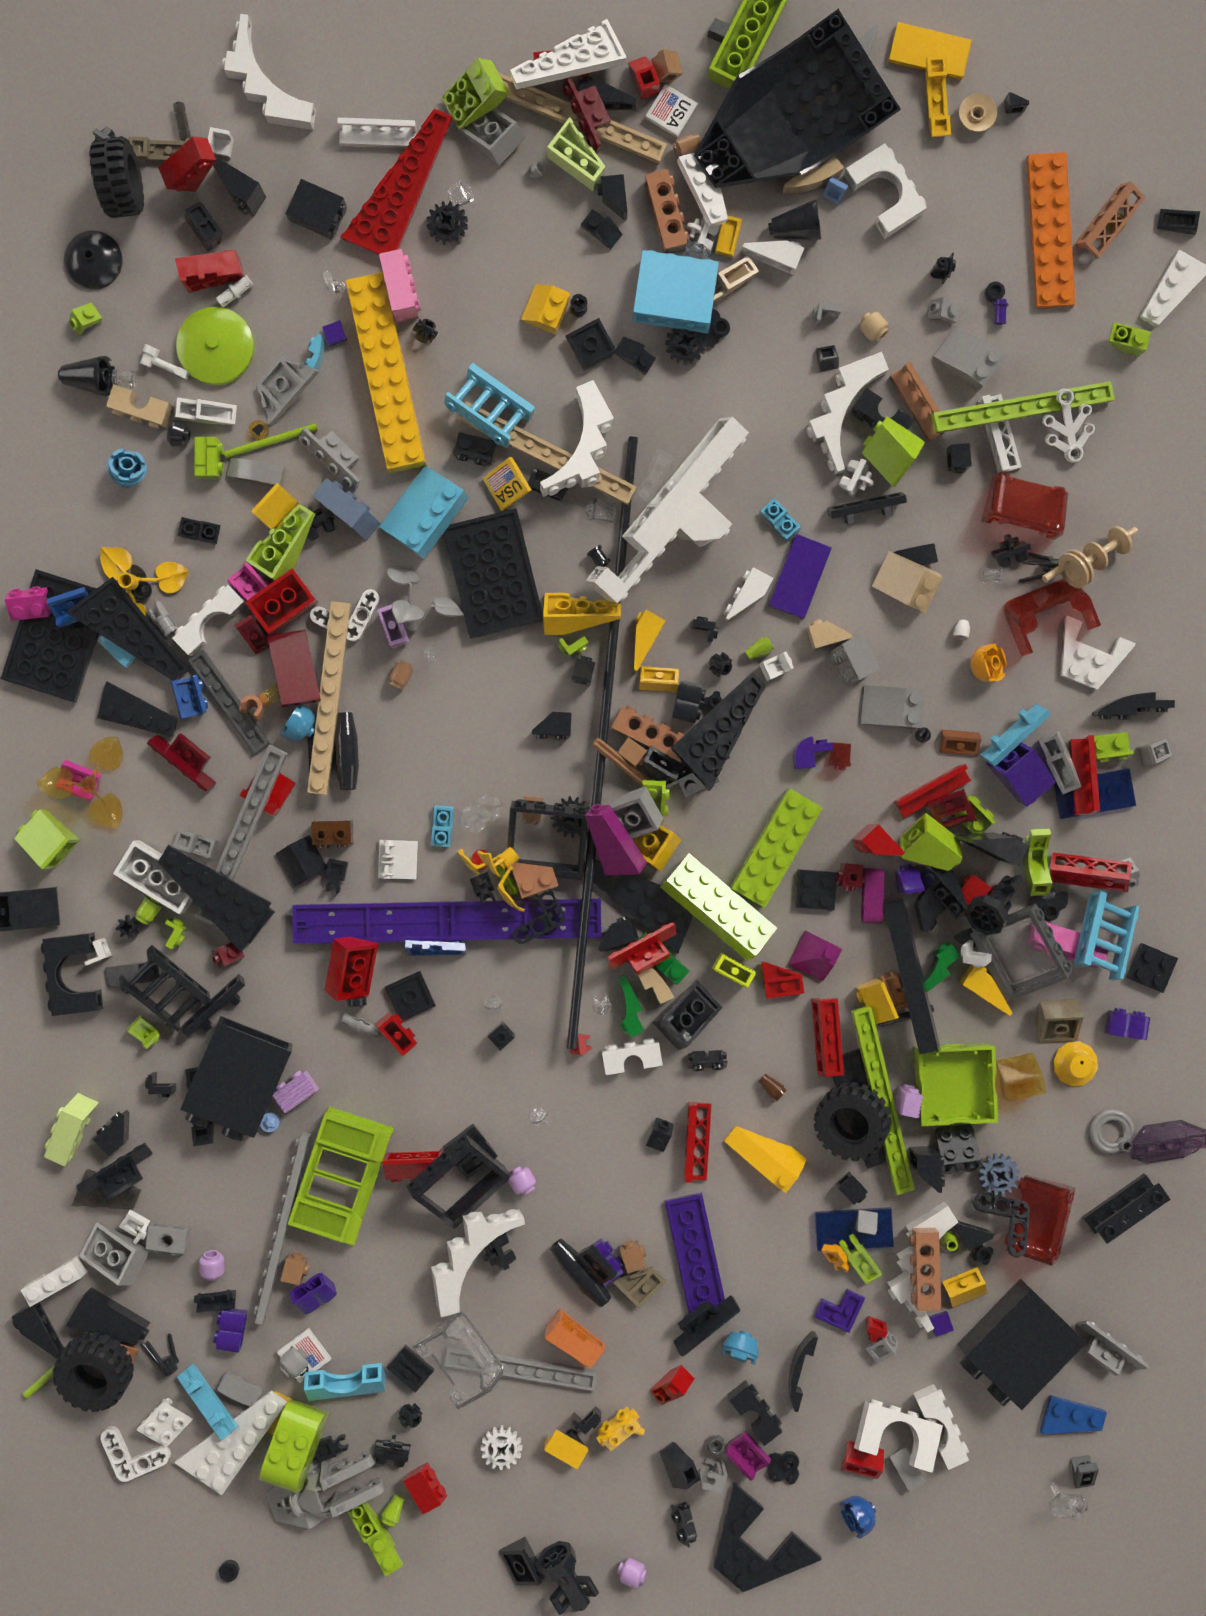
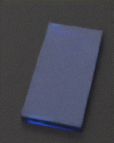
M1130 768L1097 774L1100 811L1097 813L1136 806ZM1056 782L1054 790L1059 818L1082 816L1074 815L1073 790L1062 794Z
M892 1208L859 1209L878 1213L876 1235L858 1232L855 1229L858 1209L815 1211L817 1251H821L824 1244L840 1246L839 1241L841 1240L847 1243L849 1249H854L856 1247L852 1244L849 1237L851 1234L855 1235L860 1245L862 1244L865 1249L894 1247Z

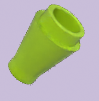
M766 636L765 638L761 637L746 649L745 652L749 660L771 654V651L775 649L768 636Z
M950 1230L939 1240L940 1246L944 1249L955 1251L958 1248L957 1237Z
M394 1494L392 1500L381 1514V1521L392 1527L399 1523L405 1498Z

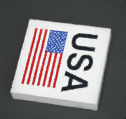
M665 83L646 114L645 119L678 139L696 110L698 103Z
M307 1328L277 1351L280 1357L290 1348L298 1350L301 1347L307 1353L308 1357L306 1360L308 1361V1366L299 1376L295 1377L299 1383L304 1380L305 1372L317 1371L331 1360L330 1355L310 1328Z

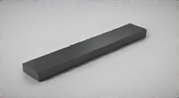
M201 650L187 661L251 751L257 754L270 745V741L250 713H240V699L205 650Z

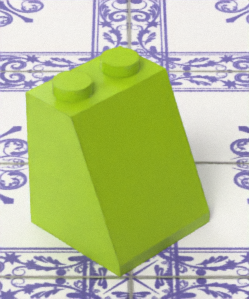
M887 416L883 422L879 420L873 429L875 431L873 437L869 435L863 443L866 447L862 454L895 487L914 462L925 442Z
M46 809L35 810L29 817L31 820L17 830V836L14 839L41 869H54L81 839Z
M927 813L921 816L899 837L900 847L905 852L901 856L903 859L947 871L958 866L962 861L961 844L959 840L954 838L955 835Z

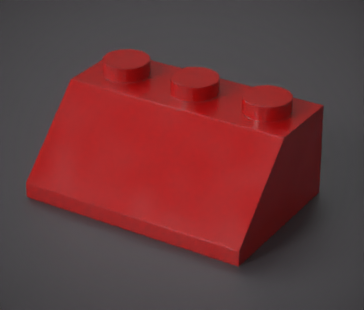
M292 568L245 603L266 632L273 635L316 605L318 600Z
M867 824L852 839L855 842L853 846L860 853L901 856L905 854L901 847L879 824Z
M354 937L333 939L324 991L336 1001L369 996L378 943Z
M444 1151L388 1152L382 1161L385 1180L401 1182L402 1179H410L412 1181Z

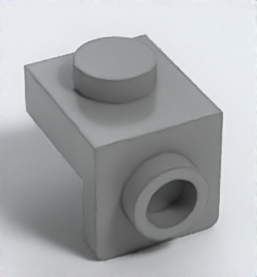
M945 297L931 300L928 319L934 320L939 318L951 324L957 323L960 303Z

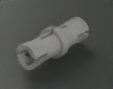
M344 1013L340 1023L356 1030L357 1033L362 1032L374 1038H377L380 1031L376 1025L365 1021L364 1018L359 1019L347 1013Z

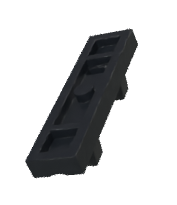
M898 492L828 507L827 512L828 516L832 519L844 516L845 523L849 525L855 523L854 514L881 508L882 515L885 517L891 516L892 506L907 503V498L904 493Z
M240 974L233 978L206 1005L201 1007L182 1025V1033L189 1037L199 1027L208 1032L212 1028V1022L209 1018L228 1001L234 1006L241 1002L240 996L237 993L245 986L244 978Z

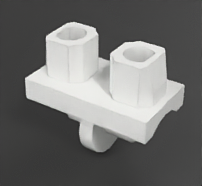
M702 217V220L696 218L694 223H688L686 229L690 231L689 238L694 239L690 250L694 252L697 250L709 252L713 241L706 238L707 233L715 236L720 225L709 228L704 217Z
M862 458L860 462L850 460L847 470L854 473L852 479L843 476L839 483L840 487L847 491L849 496L854 498L858 489L864 491L866 486L872 487L874 484L870 479L872 473L868 471L867 460Z

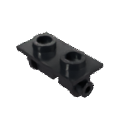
M951 253L949 257L937 259L930 270L931 277L942 279V284L945 283L947 278H950L951 273L955 271L956 260H953L954 253Z
M723 1050L709 1051V1058H706L705 1051H692V1053H688V1061H692L689 1062L688 1069H693V1071H703L704 1068L723 1070V1067H727L728 1061H723L727 1059V1053L723 1052Z
M228 1289L222 1292L198 1293V1295L194 1296V1303H197L196 1313L235 1308L236 1290Z
M687 1502L680 1503L678 1508L672 1504L671 1517L677 1527V1539L689 1548V1542H695L697 1537L694 1522L687 1524V1521L693 1519L690 1506L687 1505Z

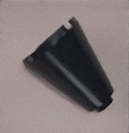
M816 200L809 201L771 219L772 223H768L769 233L774 235V238L821 239Z
M99 356L62 365L58 371V378L64 385L102 396H109L113 384L116 385V370L114 366L110 365L109 361L112 360L109 357Z

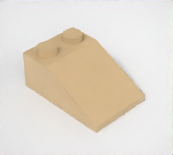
M888 551L872 587L912 608L926 613L943 578L938 572Z

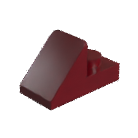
M252 615L235 624L236 629L255 654L269 647L265 631L259 621L255 620Z

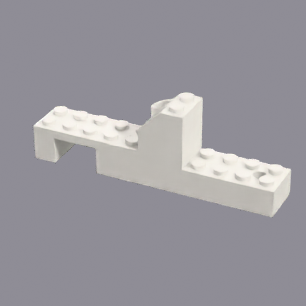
M733 416L720 418L622 535L638 553L617 577L608 567L597 566L585 580L604 599L615 603L622 602L627 597V591L630 587L638 584L640 575L652 567V561L655 557H659L665 551L664 546L668 542H672L676 536L681 540L693 541L698 547H702L715 539L724 538L729 533V527L732 523L699 492H703L709 486L708 481L720 473L722 470L720 467L723 463L728 462L734 455L733 451L737 447L742 446L746 441L745 437L749 432Z

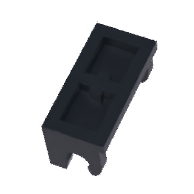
M201 201L184 210L186 222L207 251L212 249V244L215 241L218 244L221 243L223 232Z
M534 468L528 485L531 490L542 494L540 482L552 475ZM565 487L559 490L558 493L547 496L563 503L569 488Z

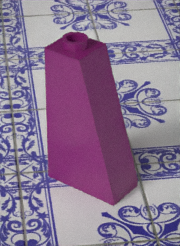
M593 805L585 815L605 875L640 874L647 864L646 860L611 806Z

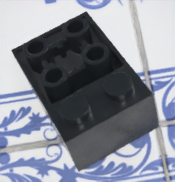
M57 887L0 892V932L60 925Z

